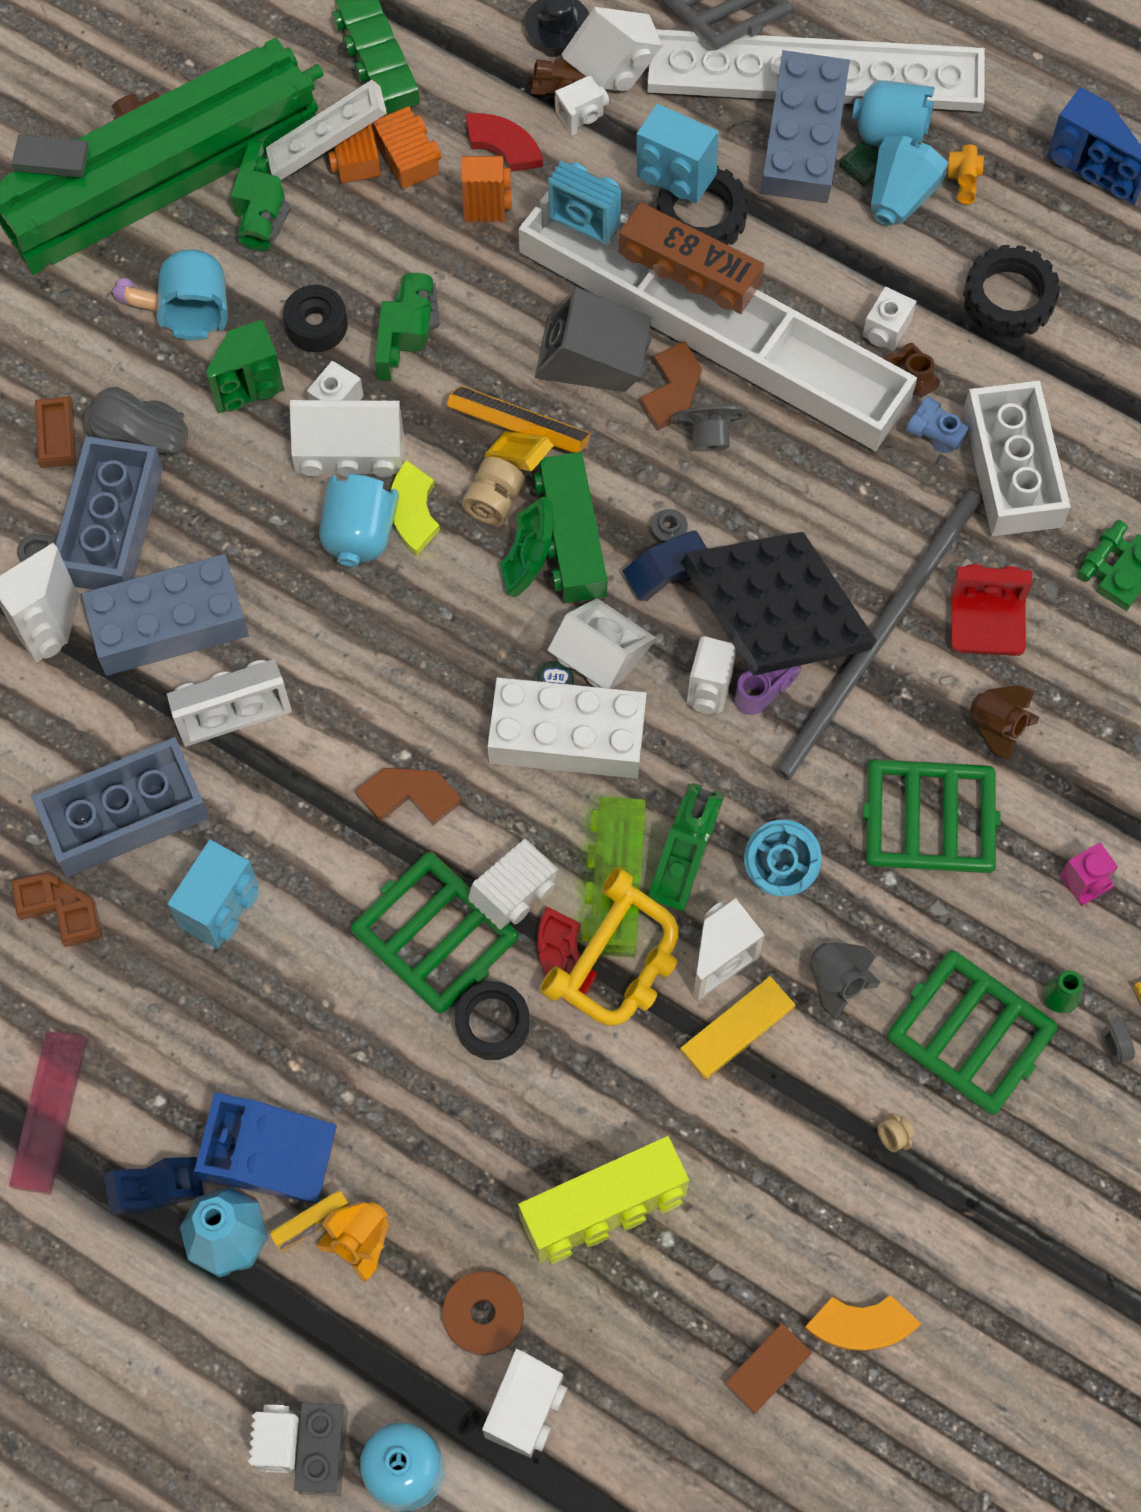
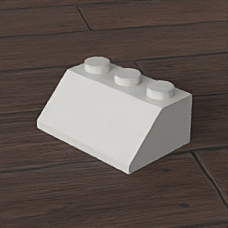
M290 400L291 450L295 473L311 477L321 474H339L348 477V474H374L379 477H389L397 474L399 469L402 468L404 432L399 401Z
M52 543L0 575V607L14 633L36 663L43 658L47 659L56 655L62 646L68 643L79 595L58 548Z
M275 659L269 661L257 660L250 663L244 669L232 673L228 671L220 672L212 676L210 680L198 684L186 683L177 687L175 691L167 693L171 713L185 747L292 712L285 685Z

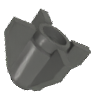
M841 942L823 943L812 953L810 970L815 975L823 1006L833 1017L840 1016L848 1003L845 999L853 998L863 988H877L881 983L868 970L876 956L865 946Z

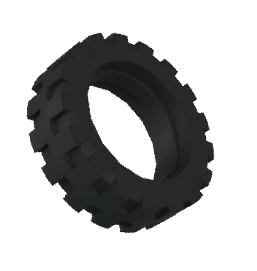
M717 165V174L706 189V191L719 195L728 203L730 208V214L725 220L710 227H694L683 222L676 215L673 208L679 198L673 195L672 192L661 187L659 188L656 210L726 245L729 243L733 245L738 240L739 233H743L747 219L748 195L746 191H743L742 182L739 178L735 180L731 171L727 169L722 171Z
M1001 245L997 250L991 248L985 251L983 257L978 256L973 263V267H970L963 291V296H965L964 306L966 311L970 310L972 321L975 324L979 322L982 325L981 329L988 333L990 331L996 332V336L1006 338V335H1013V338L1023 337L1025 333L1031 335L1038 331L1040 325L1044 327L1054 312L1060 293V286H1057L1059 277L1057 272L1053 273L1051 262L1048 259L1044 261L1041 258L1042 254L1035 250L1032 252L1027 251L1026 247L1017 245L1016 248H1010V245ZM996 273H1017L1028 278L1035 285L1040 298L1036 305L1026 310L1011 311L1002 309L993 304L985 295L983 283L987 278Z

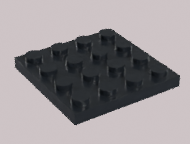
M804 532L687 552L681 561L684 569L753 676L869 651L877 641Z

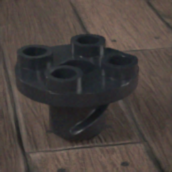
M537 0L530 6L525 16L526 35L534 46L543 50L545 55L558 57L586 20L589 12L578 0Z

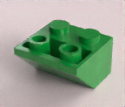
M263 320L229 330L206 370L218 414L225 411L238 410L245 404L259 399H270L277 393L285 391L277 354Z

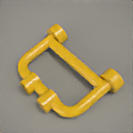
M620 867L615 868L609 874L601 889V892L613 900L614 904L571 973L568 974L556 966L548 972L539 988V993L554 1002L561 997L596 1022L605 1026H618L628 1021L637 1008L643 1011L648 1010L657 997V991L651 988L657 975L659 974L666 978L677 965V958L671 955L679 938L675 917L666 908L631 885L633 876ZM632 904L660 923L663 928V936L658 946H655L647 955L645 967L638 978L628 986L621 1006L616 1010L610 1011L580 992L579 988Z

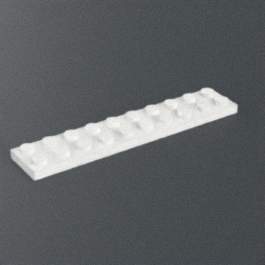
M656 29L663 46L649 64L647 91L649 93L775 100L782 50L850 59L844 104H855L856 99H863L866 89L872 83L887 80L935 87V93L932 98H927V100L934 101L933 109L982 112L984 107L985 48L765 35L751 37L745 35L719 49H713L694 31Z

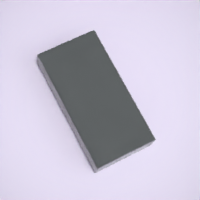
M18 135L11 164L13 170L18 172L83 178L90 148L87 141Z

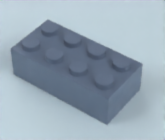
M782 50L760 194L828 203L850 59Z
M85 436L55 544L75 587L94 590L134 579L163 471L157 447Z
M226 554L81 593L97 657L106 676L249 636Z
M176 737L31 796L56 860L66 877H70L210 818Z

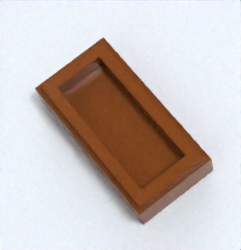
M71 396L35 400L37 450L40 468L76 464L74 413Z
M781 1323L724 1385L755 1415L812 1352Z

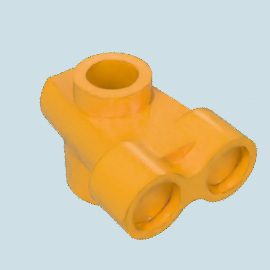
M972 144L962 146V152L950 151L948 179H958L960 188L957 192V200L964 205L972 204L976 200L977 176H983L984 155H977L978 147Z

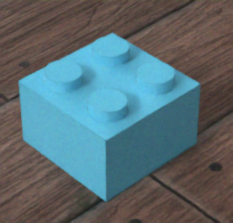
M656 104L636 134L637 177L649 185H656L672 192L673 195L680 199H687L697 204L717 174L719 131L660 104Z
M210 839L167 905L180 929L219 949L224 940L228 942L235 934L239 925L237 919L245 908L250 909L259 895V884L249 860Z

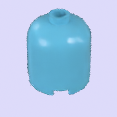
M887 80L872 83L866 89L863 99L855 100L852 119L858 120L860 137L866 143L880 147L885 136L905 135L913 138L910 145L919 148L920 144L918 143L923 141L924 134H928L934 101L927 100V98H932L935 93V87Z
M190 249L173 253L162 263L159 271L157 291L158 324L160 327L165 326L173 330V336L176 338L204 340L208 338V332L214 331L219 328V331H222L228 321L223 268L212 255L204 251Z
M348 474L347 481H338L335 475L328 479L319 528V538L323 548L332 556L338 558V563L349 567H357L359 563L376 560L385 552L399 500V494L396 489L388 492L382 489L383 481L357 474Z
M391 1423L378 1429L366 1441L360 1456V1475L368 1494L381 1507L394 1512L414 1511L428 1505L439 1493L445 1478V1459L439 1444L423 1428L410 1423ZM397 1454L396 1461L391 1463L392 1457ZM402 1455L406 1457V1464L401 1461ZM401 1466L403 1469L394 1470L393 1468Z

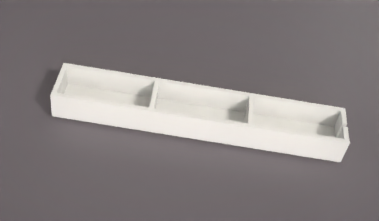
M547 191L540 200V208L535 207L519 227V252L595 295L652 317L650 326L679 342L685 341L691 349L874 451H877L912 399L917 377L759 290L756 291L743 313L739 314L733 310L721 308L715 301L701 294L691 293L683 285L671 279H664L658 276L653 270L640 263L628 261L622 254L618 253L619 232L628 221V218L621 215L620 228H617L614 238L610 239V244H604L551 219L549 216V197Z

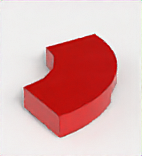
M465 114L471 149H486L499 156H503V160L508 168H511V171L543 167V157L537 143L521 126L506 118L492 114Z
M547 906L542 915L538 931V953L542 970L546 976L552 968L557 966L570 974L581 957L577 945L581 923ZM590 970L579 988V991L586 996L597 979L595 971Z

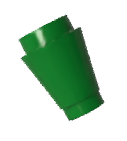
M1065 971L1060 975L1050 978L1045 983L1042 991L1046 1005L1058 1013H1069L1075 1010L1081 1002L1083 985L1081 976L1075 971Z

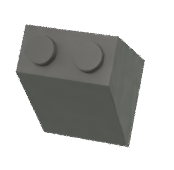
M575 287L547 317L535 377L542 380L626 392L635 382H640L645 374L647 364L643 361L645 351L652 340V332H649L652 317Z

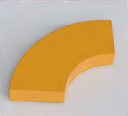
M891 1295L879 1304L864 1308L845 1305L836 1298L831 1297L804 1329L818 1340L830 1346L848 1351H868L883 1349L902 1341L922 1323Z

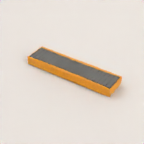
M459 386L449 394L447 402L449 408L517 433L546 436L555 447L572 453L581 452L589 443L590 432L470 388Z

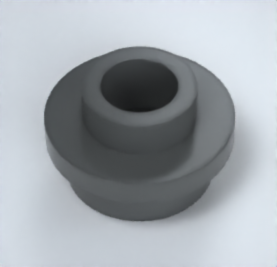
M665 509L654 516L651 529L655 538L664 543L686 534L688 523L681 512L674 509ZM672 522L676 526L674 528H666L663 524Z

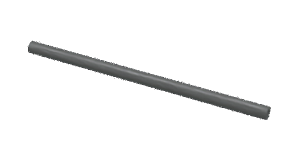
M968 490L928 546L870 630L877 640L873 648L852 656L776 766L775 772L781 778L790 780L981 503L982 498L978 493Z

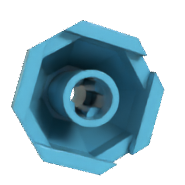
M905 135L885 136L878 152L871 211L875 214L874 218L878 222L887 226L902 224L941 186L947 174L948 162L930 145L922 142L919 148L910 144L913 138Z
M230 1187L197 1197L180 1225L188 1260L217 1277L229 1275L230 1272L236 1270L242 1271L251 1268L269 1238L259 1203Z

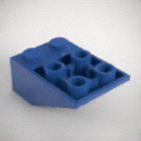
M1079 87L1059 114L1047 157L1054 160L1056 164L1067 167L1083 176L1087 181L1112 192L1116 197L1135 205L1141 192V144L1110 102Z
M214 1092L194 1172L204 1182L317 1204L320 1200L337 1125L259 1101Z

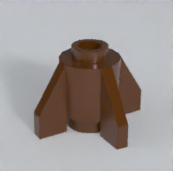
M1020 684L988 689L984 693H979L974 698L970 708L971 713H973L972 720L995 754L1009 759L1016 744V741L1009 737L1016 739L1024 732L1026 726L1038 723L1039 716L1024 710V708H1029L1035 690Z

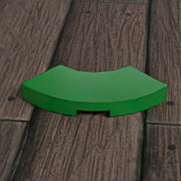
M541 497L516 514L517 533L515 542L509 554L499 563L507 595L517 597L527 589L545 562L553 532V510L550 499Z

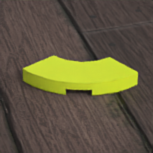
M406 460L396 474L391 489H396L399 494L393 524L405 546L418 556L440 531L439 524L430 516L427 507L428 496L433 490L435 482L434 479Z

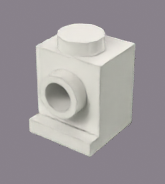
M591 75L555 91V113L571 136L577 134V127L593 123L603 116V107L609 104L606 90L602 85L598 86Z

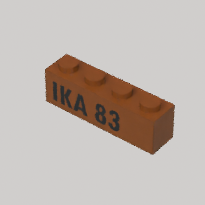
M642 202L639 203L619 232L618 253L622 254L628 261L646 266L658 276L664 279H671L683 285L691 293L701 294L715 301L723 309L733 310L742 314L762 284L765 263Z

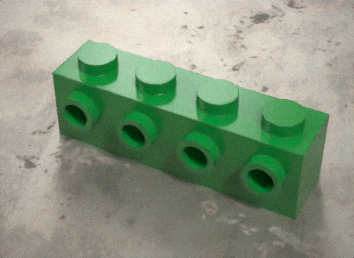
M582 452L544 457L539 462L540 472L533 473L536 494H543L544 498L550 499L552 504L553 532L548 558L556 559L557 569H552L554 590L562 591L564 603L607 597L608 580Z

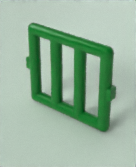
M882 759L869 761L867 765V803H863L862 821H866L867 864L872 867L992 873L996 869V829H999L1001 825V811L996 810L995 769L988 765ZM882 775L905 776L904 853L881 852ZM920 777L943 778L942 855L920 854ZM958 779L980 780L981 858L958 856Z
M427 852L396 882L389 880L380 889L382 895L351 924L350 929L352 934L434 1012L442 1014L475 982L480 984L490 975L488 969L518 940L519 934L509 923L502 929H498L496 924H493L473 903H470L468 897L471 888L434 853ZM430 870L445 886L386 943L383 942L370 927ZM455 896H458L472 911L412 969L397 953ZM484 921L499 937L439 995L424 979Z
M950 950L944 955L924 984L919 982L911 992L909 997L912 1000L888 1030L887 1039L988 1114L994 1115L1000 1111L1021 1080L1026 1081L1036 1068L1034 1062L1057 1032L1058 1026L1054 1020L959 952ZM956 969L974 983L928 1045L923 1047L906 1033L951 972ZM988 992L1006 1006L961 1068L956 1071L938 1057L984 994ZM1020 1015L1037 1027L1038 1030L993 1093L989 1095L971 1082V1080Z

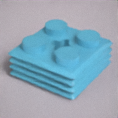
M559 161L558 166L555 167V172H552V177H548L550 218L599 242L610 244V239L614 238V234L617 233V228H620L621 189L618 183L609 177L599 178L588 173L587 169L579 163L572 162L569 164Z

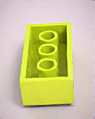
M666 1136L519 1203V1217L539 1263L549 1260L550 1264H555L572 1255L571 1249L578 1245L586 1243L587 1247L595 1246L609 1238L608 1232L615 1228L623 1226L624 1230H629L645 1222L646 1218L644 1215L659 1209L661 1213H666L683 1204L681 1198L686 1196L690 1180L669 1136Z

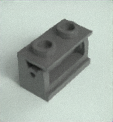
M302 1402L294 1491H298V1494L341 1497L348 1409L345 1405Z

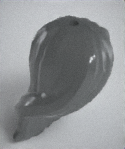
M110 387L100 391L90 401L83 414L84 431L89 437L115 441L126 440L135 444L157 447L158 452L173 454L178 453L185 447L188 438V429L184 423V414L182 412H178L162 401L150 400L141 402L133 394L119 387Z

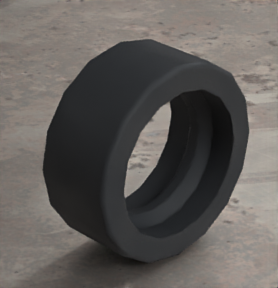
M485 981L472 986L461 996L455 1009L456 1032L461 1044L472 1055L484 1060H501L513 1055L523 1046L529 1033V1009L524 997L514 987L502 982ZM487 999H499L506 1002L513 1009L516 1017L512 1033L505 1040L497 1043H487L478 1039L472 1033L469 1025V1017L473 1008L479 1002Z

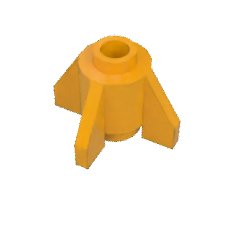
M358 1202L329 1213L322 1222L327 1232L316 1246L320 1251L335 1252L344 1261L353 1264L352 1267L360 1279L368 1281L377 1269L380 1252L383 1249L385 1236L390 1225L387 1220V1213L381 1206L374 1202Z

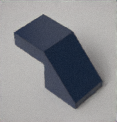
M693 530L647 549L627 566L623 573L638 599L648 601L672 580L689 582L691 578L681 564L683 557L687 552L704 550L707 547L699 533Z
M197 1157L163 1158L147 1168L111 1170L104 1174L110 1213L147 1212L194 1200L204 1195L202 1181L194 1172Z

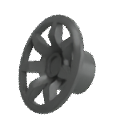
M733 405L700 406L678 411L671 415L670 419L677 424H692L695 451H718L730 447L728 421L743 419L748 416L749 411L743 407ZM708 411H709V414H708V415H704V414L702 413V412H708Z

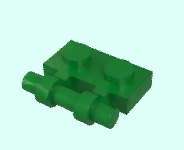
M1116 520L1111 528H1106L1100 535V543L1093 551H1089L1081 560L1082 566L1076 575L1084 582H1088L1093 575L1103 580L1096 592L1127 612L1141 593V535L1138 533L1131 543L1127 542L1122 536L1128 530V526L1123 521ZM1110 552L1120 557L1113 567L1105 562Z

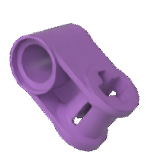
M796 666L755 676L747 669L738 679L734 696L736 708L746 715L759 714L796 680L802 667ZM755 689L760 695L750 696L744 690Z

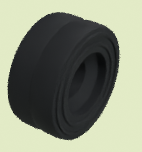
M322 285L304 286L294 291L284 305L283 320L286 333L291 342L298 348L307 352H324L337 346L344 338L348 327L346 307L340 295L333 289ZM318 312L325 316L324 321L318 325H311L306 321V318L311 313Z

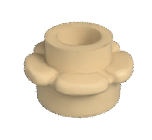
M890 1113L878 1125L879 1137L889 1151L897 1152L902 1148L904 1150L911 1148L912 1141L910 1139L914 1137V1130L911 1123L905 1117H899L894 1113Z

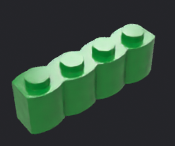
M334 0L336 11L331 12L334 26L337 32L343 31L345 35L343 37V44L349 57L354 56L357 61L354 63V67L360 83L364 81L367 83L373 80L380 85L387 112L385 115L407 106L419 105V90L416 81L394 37L391 26L382 11L379 0Z

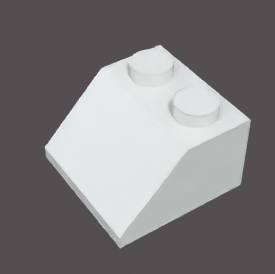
M594 7L562 52L564 60L586 77L591 75L598 86L602 85L604 89L629 92L663 45L649 14Z
M596 598L565 615L548 651L555 655L557 660L565 667L576 669L586 676L588 682L593 686L612 689L625 680L654 643L656 637Z
M736 898L727 905L724 902L716 904L705 914L707 919L704 920L693 990V997L697 1002L760 956L765 934Z
M516 1349L483 1426L484 1437L529 1458L532 1457L534 1449L542 1452L551 1431V1427L545 1425L551 1409L559 1411L567 1392V1387L561 1385L563 1374L525 1352Z

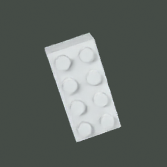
M1040 380L969 389L963 414L966 425L970 427L968 436L991 537L1062 528L1071 506Z
M497 677L488 740L489 764L638 779L647 692Z

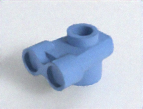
M927 396L918 411L911 418L906 431L919 438L922 435L930 438L932 446L939 452L949 453L958 450L968 435L970 427L961 422L955 414L943 410L941 403Z

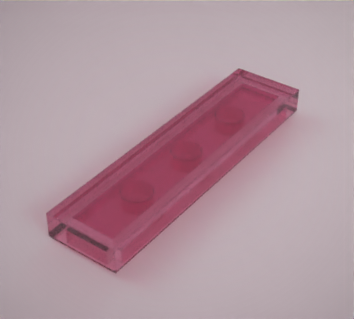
M46 1031L9 1187L12 1189L49 1195L52 1193L87 1045V1039L83 1036Z

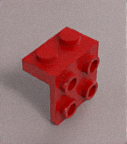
M979 564L957 567L951 584V648L954 652L1021 656L1026 649V598L1032 586V571L1021 570L1015 566H1006L1001 569L984 568Z

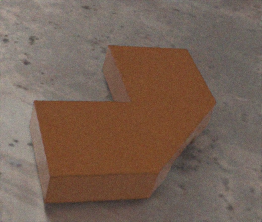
M685 341L654 355V363L667 382V385L640 397V404L657 431L674 423L670 419L671 415L691 408L696 387L701 377L702 367Z
M383 768L355 790L356 796L379 822L409 799L434 826L462 803V798L438 771Z
M50 872L11 881L16 914L20 921L56 912L61 941L64 947L103 938L96 902L89 895L76 890Z

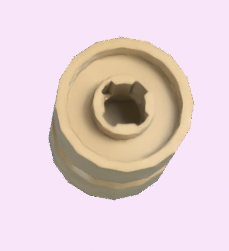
M487 457L482 461L475 475V482L468 488L462 500V506L468 514L483 523L494 526L502 525L512 508L511 500L517 498L525 482V476L516 466L508 461Z

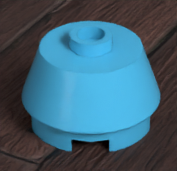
M775 820L759 827L749 838L744 853L745 868L752 882L762 891L782 897L796 895L807 889L818 876L822 862L821 849L816 837L805 826L791 820Z

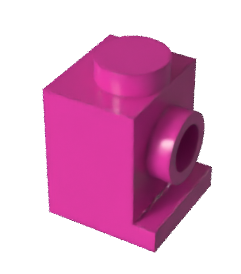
M1101 842L1070 859L1062 870L1060 877L1082 907L1114 887L1111 877L1118 866Z

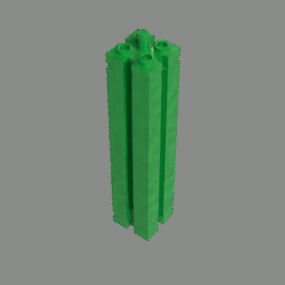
M277 37L265 42L263 47H256L76 139L87 141L90 148L83 178L18 171L6 175L0 181V227L12 245L16 247L19 256L33 276L44 270L47 265H54L238 169L241 166L249 140L261 142L264 154H266V147L316 116L315 112L318 111V105L312 95V91L315 90L314 81L323 77L324 73L319 64L301 72L292 50L289 47L284 48Z

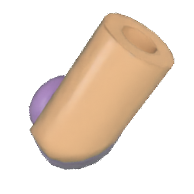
M120 278L115 282L112 292L116 301L157 312V293L134 288V283L127 278Z

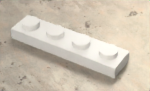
M370 80L266 147L271 174L279 177L280 180L284 179L387 114L380 85Z

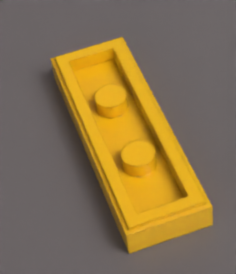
M769 976L680 1048V1052L706 1081L794 1010L796 1005L774 979Z

